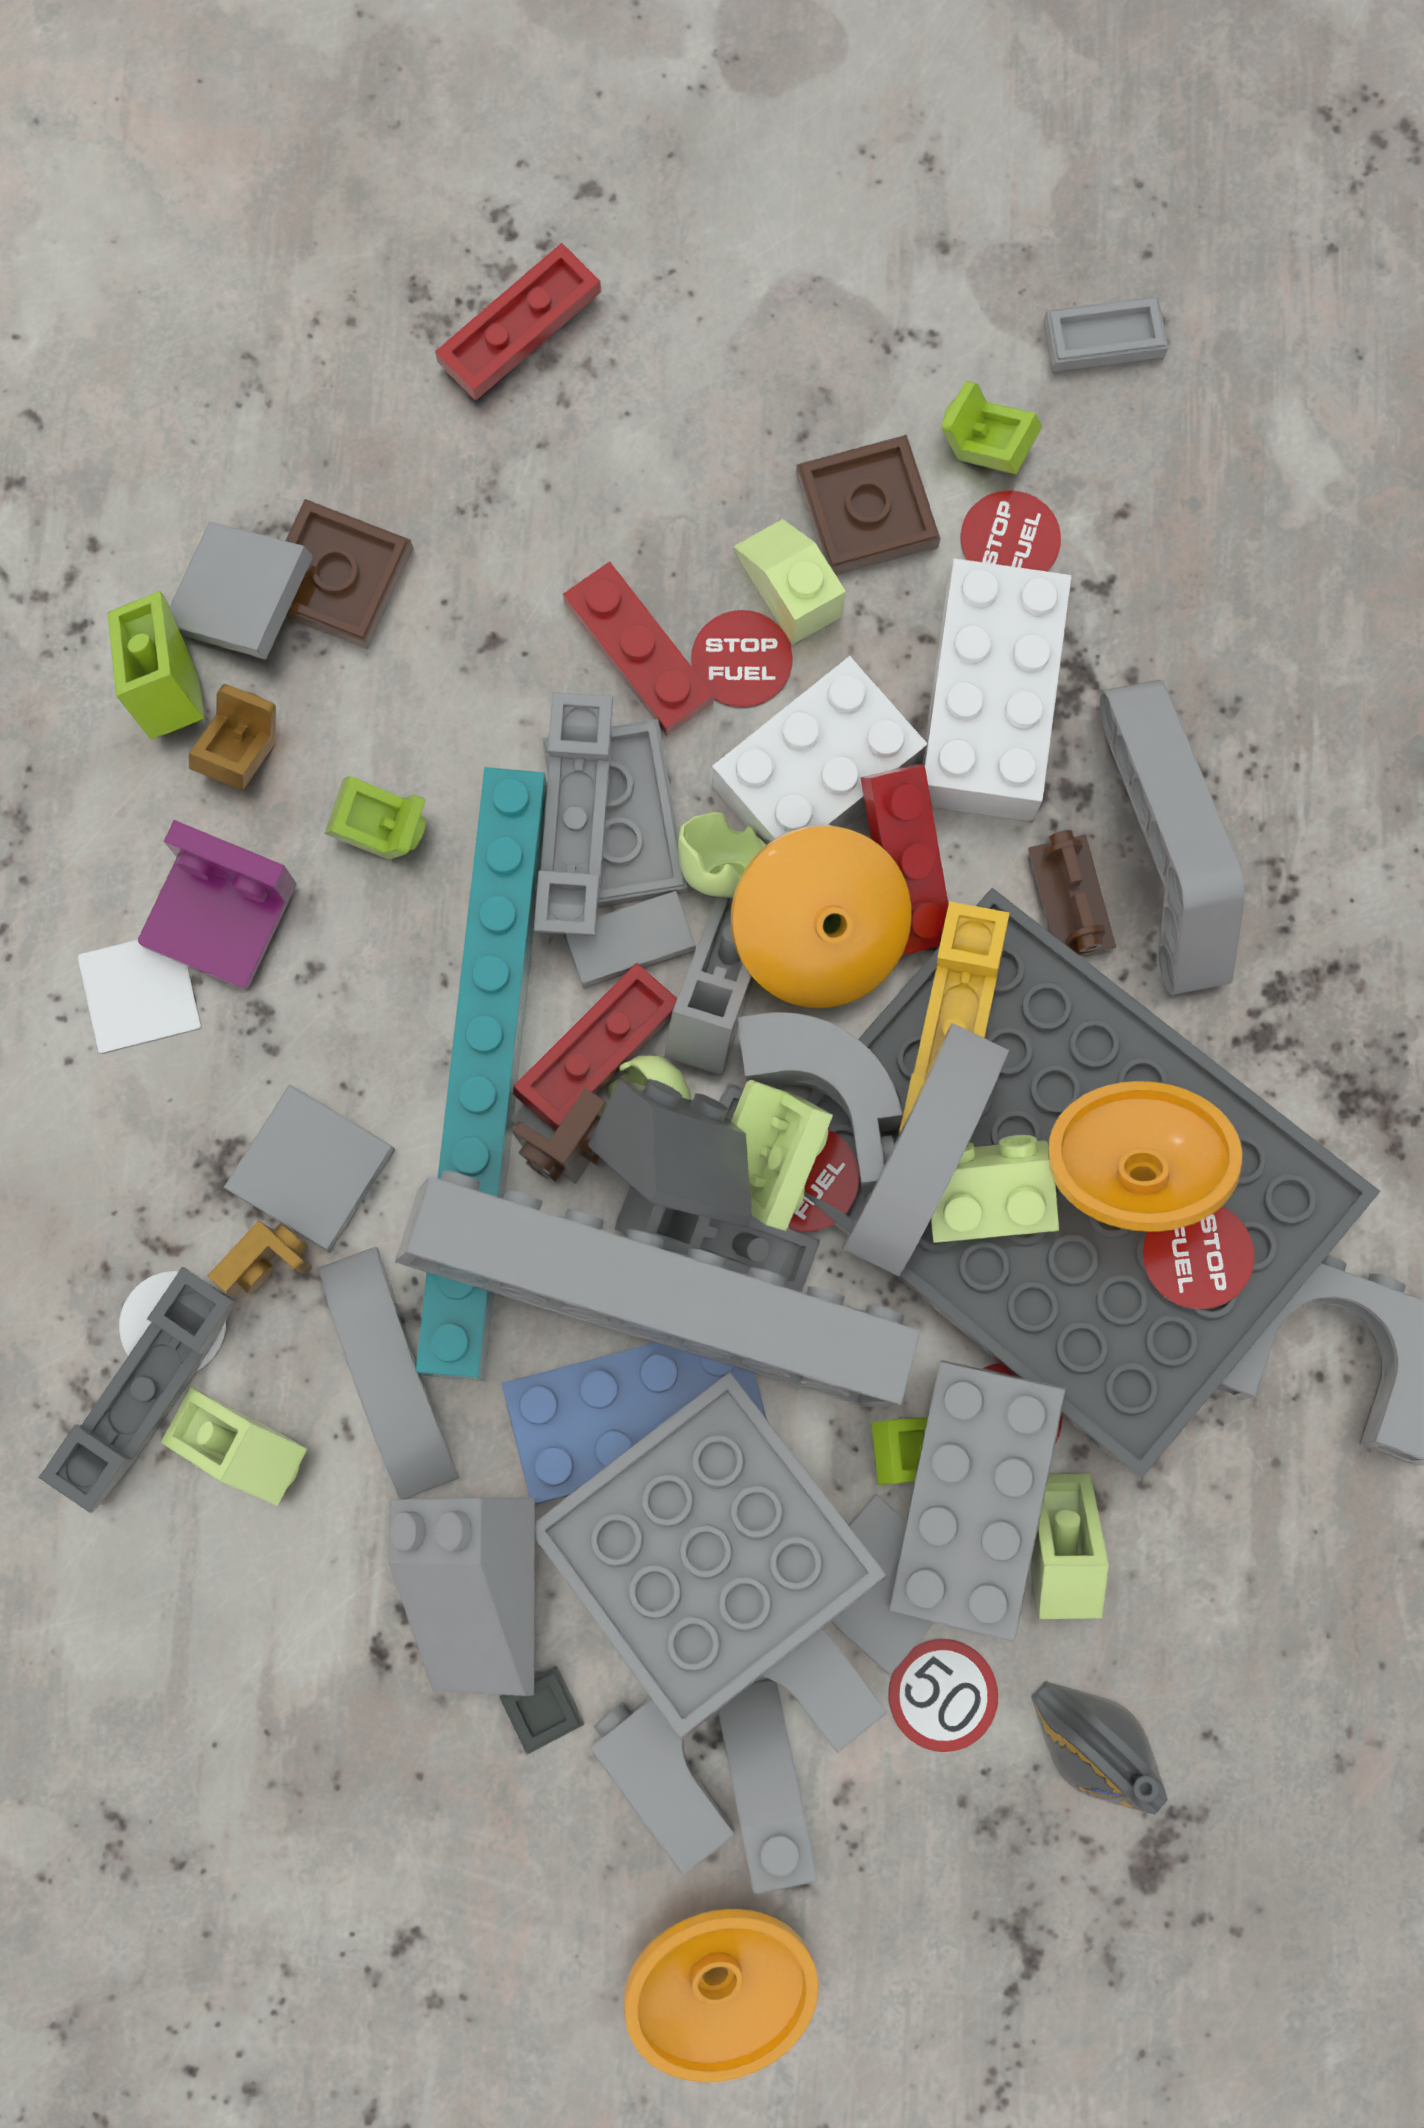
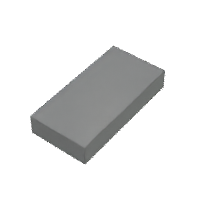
M1159 296L1046 310L1044 325L1053 372L1165 358L1168 344Z
M677 891L597 917L595 936L565 934L583 988L624 975L636 963L644 968L696 950V945Z

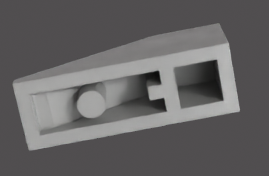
M716 897L672 1011L664 1058L720 1075L723 1073L738 1031L737 1017L743 1015L754 980L745 969L737 954L731 931L733 898Z
M630 1185L614 1228L624 1234H627L628 1229H633L661 1237L665 1240L663 1249L677 1254L687 1255L688 1249L692 1248L719 1255L725 1258L723 1268L733 1272L747 1274L748 1268L752 1267L779 1274L785 1277L783 1287L796 1291H802L820 1243L819 1239L791 1230L790 1228L784 1231L765 1225L753 1216L745 1228L652 1204L632 1185Z
M771 1679L756 1681L718 1711L754 1895L818 1881L777 1682Z

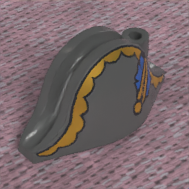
M1047 1681L1031 1696L1053 1760L1060 1774L1077 1791L1099 1800L1150 1814H1156L1168 1801L1149 1739L1137 1718L1124 1706L1109 1699Z

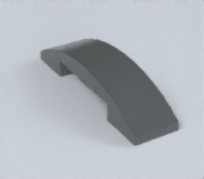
M182 1267L148 1316L147 1320L151 1323L84 1422L73 1426L39 1478L89 1513L94 1512L130 1468L172 1410L212 1347L236 1301L187 1268Z

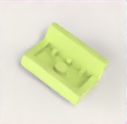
M749 1080L744 1087L731 1122L746 1133L751 1212L753 1217L765 1225L786 1231L793 1213L799 1209L803 1201L805 1183L816 1156L821 1153L826 1144L828 1126L833 1115L798 1095L755 1080Z
M1030 1135L1008 1136L1002 1138L999 1141V1145L974 1147V1144L969 1142L931 1218L933 1243L1059 1231L1056 1186L1049 1167L1048 1142L1044 1140L1037 1141L1034 1136Z

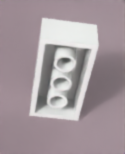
M953 559L946 586L925 741L928 745L922 762L926 769L932 807L1033 822L1043 800L1071 575Z

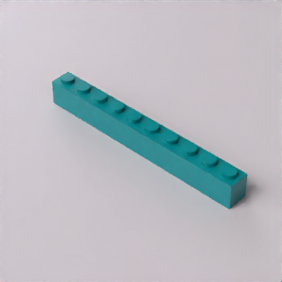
M484 767L438 1178H441L443 1171L463 1174L480 1181L479 1192L503 1198L506 1191L513 1128L512 1120L514 1118L516 1100L512 1093L513 1085L518 1081L534 935L538 870L541 871L547 782L544 772ZM427 1272L415 1372L423 1376L485 1381L494 1293Z

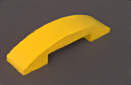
M949 901L937 956V967L899 1134L926 1081L924 1078L951 1023L983 1038L986 1036L1009 921V912Z

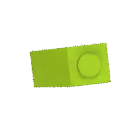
M155 592L107 612L116 697L148 737L152 740L203 720L204 711L199 676L162 592Z

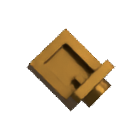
M223 684L217 692L216 715L189 752V769L243 791L275 744V704L254 693L245 692L231 685Z

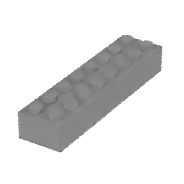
M443 1171L441 1178L429 1176L417 1190L395 1263L863 1407L902 1404L921 1330L902 1325L904 1315L897 1311L875 1305H867L866 1311L851 1309L843 1306L845 1296L837 1292L808 1286L807 1292L784 1288L785 1277L759 1268L749 1267L747 1274L733 1272L723 1268L725 1258L719 1255L692 1248L688 1249L687 1255L676 1254L663 1249L665 1242L663 1238L643 1231L628 1229L626 1236L609 1233L602 1230L604 1223L602 1219L583 1212L567 1210L565 1217L555 1216L540 1211L541 1200L523 1193L506 1190L503 1198L478 1191L480 1181L463 1174Z

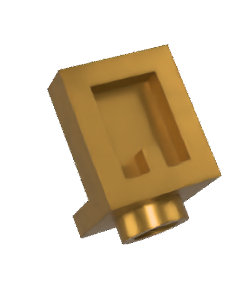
M258 1220L207 1276L225 1293L237 1298L243 1290L248 1294L253 1293L267 1280L274 1270V1266L270 1261L276 1254L304 1276L313 1266L301 1256L308 1246L289 1228L280 1223L272 1230L269 1226Z

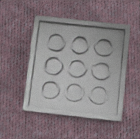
M730 1372L535 1521V1539L680 1739L685 1738L887 1578L886 1573Z

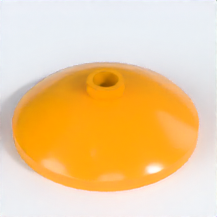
M831 825L802 827L787 832L768 843L745 868L735 889L731 907L732 938L737 954L747 972L759 985L775 997L807 1008L841 1006L853 1002L874 990L888 977L900 960L907 944L911 927L910 894L903 874L896 862L872 839L856 831ZM838 913L841 918L839 929L832 934H825L823 930L825 918L830 914Z
M1148 1081L1121 1082L1088 1092L1076 1099L1061 1113L1053 1126L1049 1139V1167L1061 1193L1085 1214L1103 1223L1123 1229L1165 1231L1197 1223L1216 1212L1227 1202L1236 1189L1241 1173V1142L1229 1119L1216 1106L1203 1097L1189 1090L1165 1083Z
M724 1909L702 1913L685 1919L664 1931L645 1948L634 1963L628 1975L623 1995V2011L627 2031L640 2055L652 2066L670 2076L694 2082H721L741 2078L772 2064L800 2039L807 2029L817 2005L818 1976L808 1947L802 1938L782 1921L764 1913L742 1909Z

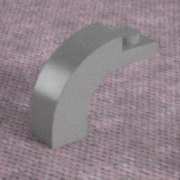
M774 1012L737 1017L746 1081L755 1080L775 1088L793 1085L810 1087L825 1093L835 1100L847 1114L853 1128L863 1195H868L869 1192H872L894 1147L892 1135L880 1137V1132L900 1130L902 1122V1111L898 1095L887 1071L878 1058L866 1045L837 1025L813 1016Z

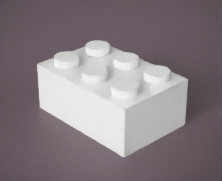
M849 656L712 765V788L746 827L752 825L756 830L757 836L768 844L779 836L802 827L831 825L845 828L866 811L860 777L914 764L922 765L928 744Z

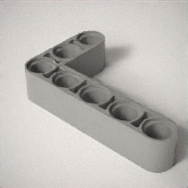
M1159 679L1102 690L1100 692L1099 704L1105 736L1165 887L1159 943V963L1164 985L1170 995L1231 984L1234 977L1245 901L1244 879L1238 858L1166 686Z

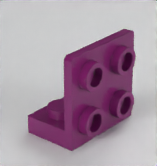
M173 820L164 843L176 856V860L138 937V943L143 948L241 989H247L252 982L297 883L285 865Z

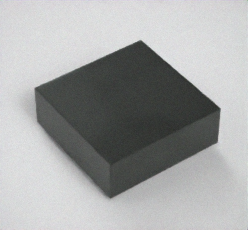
M557 1666L534 1677V1695L499 1696L526 1755L585 1724Z

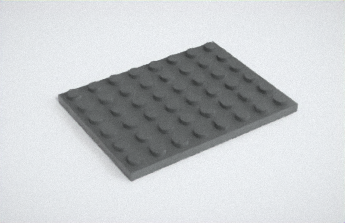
M991 888L976 906L1009 912L1010 914L985 1039L1008 1049L1009 1052L969 1142L973 1143L974 1147L999 1145V1141L1008 1136L1030 1135L1034 1136L1037 1141H1047L1049 1145L1051 1131L1056 1120L1071 1103L1088 1092L1115 1083L1148 1081L1165 1083L1189 1090L1216 1106L1232 1123L1240 1139L1242 1148L1240 1178L1233 1194L1222 1207L1236 1215L1248 1230L1254 1247V1266L1246 1286L1229 1302L1209 1309H1192L1180 1306L1164 1297L1154 1287L1147 1275L1143 1262V1245L1148 1231L1123 1229L1092 1218L1068 1201L1055 1183L1059 1231L933 1243L930 1219L901 1275L895 1276L1014 1376L1066 1387L1061 1415L1140 1481L1381 1191L994 888ZM939 948L858 1039L878 1058L887 1071L899 1098L902 1117L911 1076L914 1073L937 967ZM814 1089L805 1100L833 1115L828 1129L839 1135L848 1144L858 1164L854 1132L847 1114L830 1096ZM900 1130L880 1132V1137L892 1135L895 1145ZM860 1172L858 1192L853 1205L846 1214L806 1192L804 1193V1196L836 1222L834 1225L846 1235H849L868 1196L863 1195Z

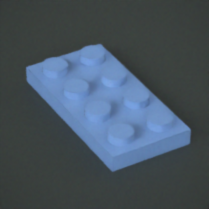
M651 1343L501 1383L529 1497L535 1498V1504L572 1494L729 1372L767 1419L755 1373L665 1345Z

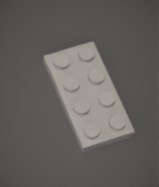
M944 1360L939 1362L889 1609L890 1612L1004 1640L1015 1641L1066 1387Z

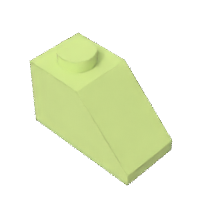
M784 519L733 546V552L792 645L842 617L846 595L844 587L816 543Z
M192 1387L189 1388L161 1441L163 1445L217 1480L277 1506L287 1487L295 1480L299 1464L307 1451V1448L277 1430Z
M1091 1473L1049 1474L1031 1561V1575L1038 1618L1102 1619L1109 1564Z

